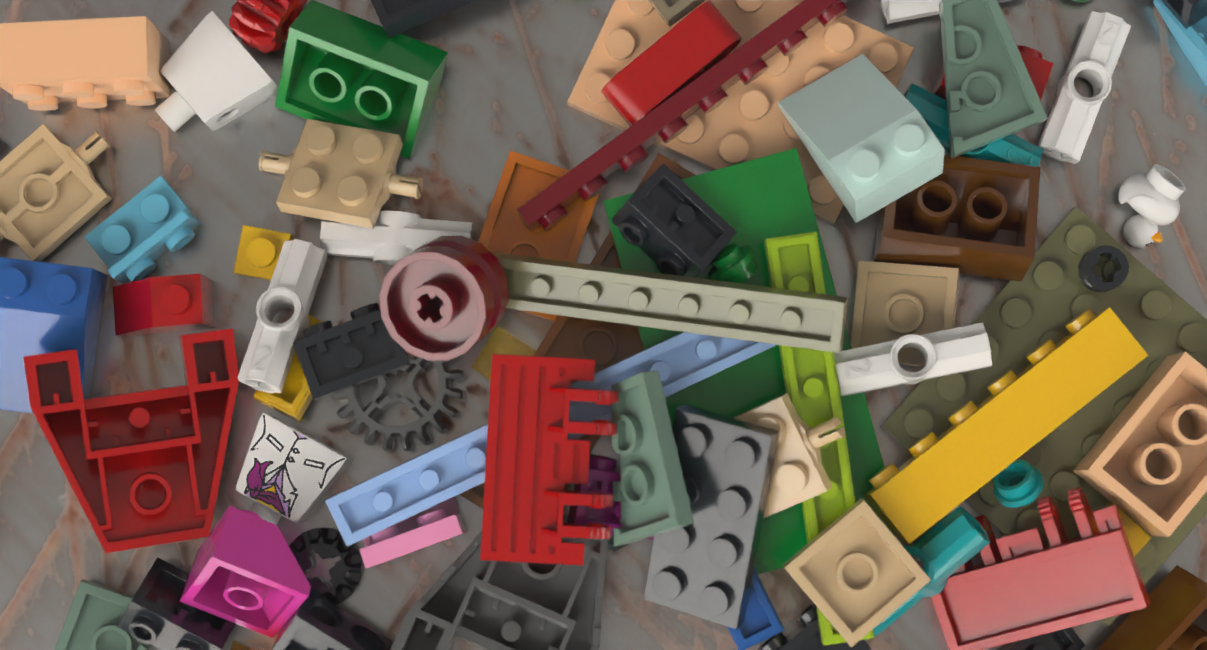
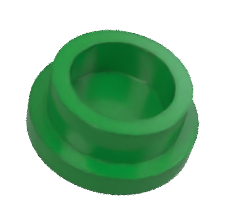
M731 244L725 247L712 260L714 266L709 272L710 278L716 281L742 284L758 268L757 263L753 259L755 257L754 250L749 245L739 248L737 244Z

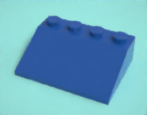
M0 257V410L33 414L30 408L23 356L77 349L84 399L90 398L107 274L88 267Z

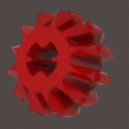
M237 0L231 7L233 14L229 19V27L232 29V34L241 39V43L251 49H258L265 54L270 51L274 52L280 49L283 41H287L289 27L304 10L307 0Z

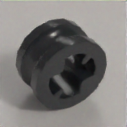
M1099 246L1092 249L1081 258L1078 265V275L1081 282L1094 292H1107L1119 287L1126 280L1129 273V263L1126 256L1113 246ZM1099 256L1106 257L1104 263L1111 261L1115 267V272L1107 276L1108 282H1102V275L1095 277L1092 272V266L1099 263Z

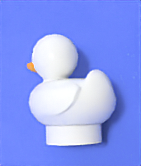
M1154 164L1147 173L1132 174L1125 179L1119 189V202L1121 204L1129 203L1139 213L1128 219L1123 228L1126 242L1133 247L1144 248L1153 242L1162 243L1163 237L1158 230V225L1171 224L1180 213L1178 198L1186 190V187L1175 174L1159 164Z

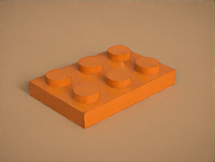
M510 150L478 242L482 243L490 252L576 263L600 193L586 202L580 196L565 207L568 215L554 227L544 231L539 226L531 232L519 217L517 209L570 170ZM519 310L546 319L551 322H554L558 316L553 314Z

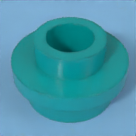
M1015 460L993 478L995 497L1000 504L1010 508L1030 504L1039 496L1044 487V478L1039 469L1030 465L1025 460Z

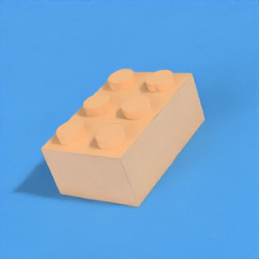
M146 16L0 23V87L13 95L14 99L28 104V109L37 111L58 109V103L77 102V106L82 108H103L107 106V100L126 99V104L148 106L156 104V98L171 96L170 83L161 73L162 67L169 60V40Z
M1186 351L1166 357L1073 470L1107 500L1116 504L1151 536L1170 537L1207 491V369Z

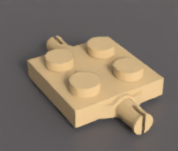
M307 119L298 145L292 151V154L283 155L262 151V157H259L260 171L285 175L276 200L280 211L284 213L374 229L381 207L392 194L419 199L421 197L420 192L423 191L422 178L397 175L396 164L403 147L400 135Z
M42 124L0 161V241L6 238L15 242L31 261L41 262L112 200L95 180L89 164L110 147L109 143L97 131H94L87 140L74 150L63 144L49 127Z
M788 393L733 417L737 420L779 431L763 518L824 493L832 487L821 463L819 447L845 437L843 427L825 434V432L841 424L837 417H833L831 420L810 429L798 416Z

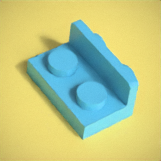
M159 176L84 236V238L109 268L107 272L114 280L126 284L129 281L133 282L147 277L156 268L154 261L167 250L175 252L188 244L195 236L192 230L200 225L201 222L164 177Z

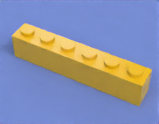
M1110 307L1095 314L1090 308L1080 313L1065 326L1070 332L1056 345L1051 339L1039 345L1026 356L1031 364L1017 375L1011 369L1005 372L987 387L992 395L978 406L972 400L964 404L948 417L952 424L949 429L938 437L933 431L929 432L908 449L913 457L899 468L891 462L869 479L873 488L864 494V497L900 543L910 544L1148 356Z

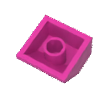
M229 506L211 531L210 537H207L198 549L180 602L274 638L307 599L311 586L277 525L263 520L252 511L239 510Z

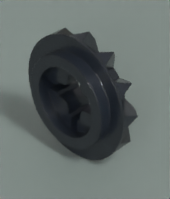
M332 528L311 529L301 533L289 545L304 575L309 573L308 570L314 566L312 559L314 555L311 549L314 550L315 554H319L322 559L330 557L333 559L337 556L341 558L329 570V575L331 576L329 580L333 587L331 588L328 581L325 582L321 576L309 577L307 580L311 590L335 605L345 601L356 590L362 576V558L355 543L346 546L340 531Z

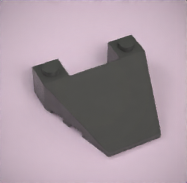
M563 513V522H567L568 515ZM481 531L457 560L444 571L428 592L407 612L391 650H450L454 639L458 638L483 650H599L608 539L562 537V541L585 543L583 565L480 560Z

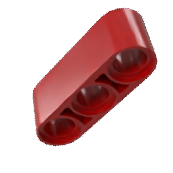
M710 0L706 1L617 73L603 87L601 93L631 127L719 63L739 45L743 38Z

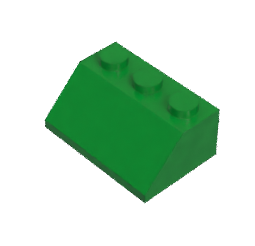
M311 0L289 27L275 107L305 119L398 134L403 144L400 156L410 159L438 94L448 52L403 34L388 39L382 26Z

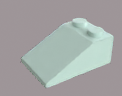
M864 54L857 56L778 102V107L855 223L943 173L945 149L918 110Z

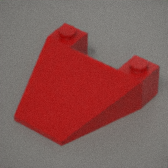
M233 328L179 335L186 385L84 399L77 349L23 356L30 408L105 553L210 537L239 384Z

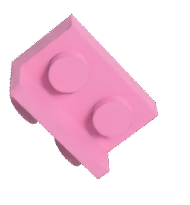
M452 497L364 538L365 547L359 549L367 569L467 533L456 500Z

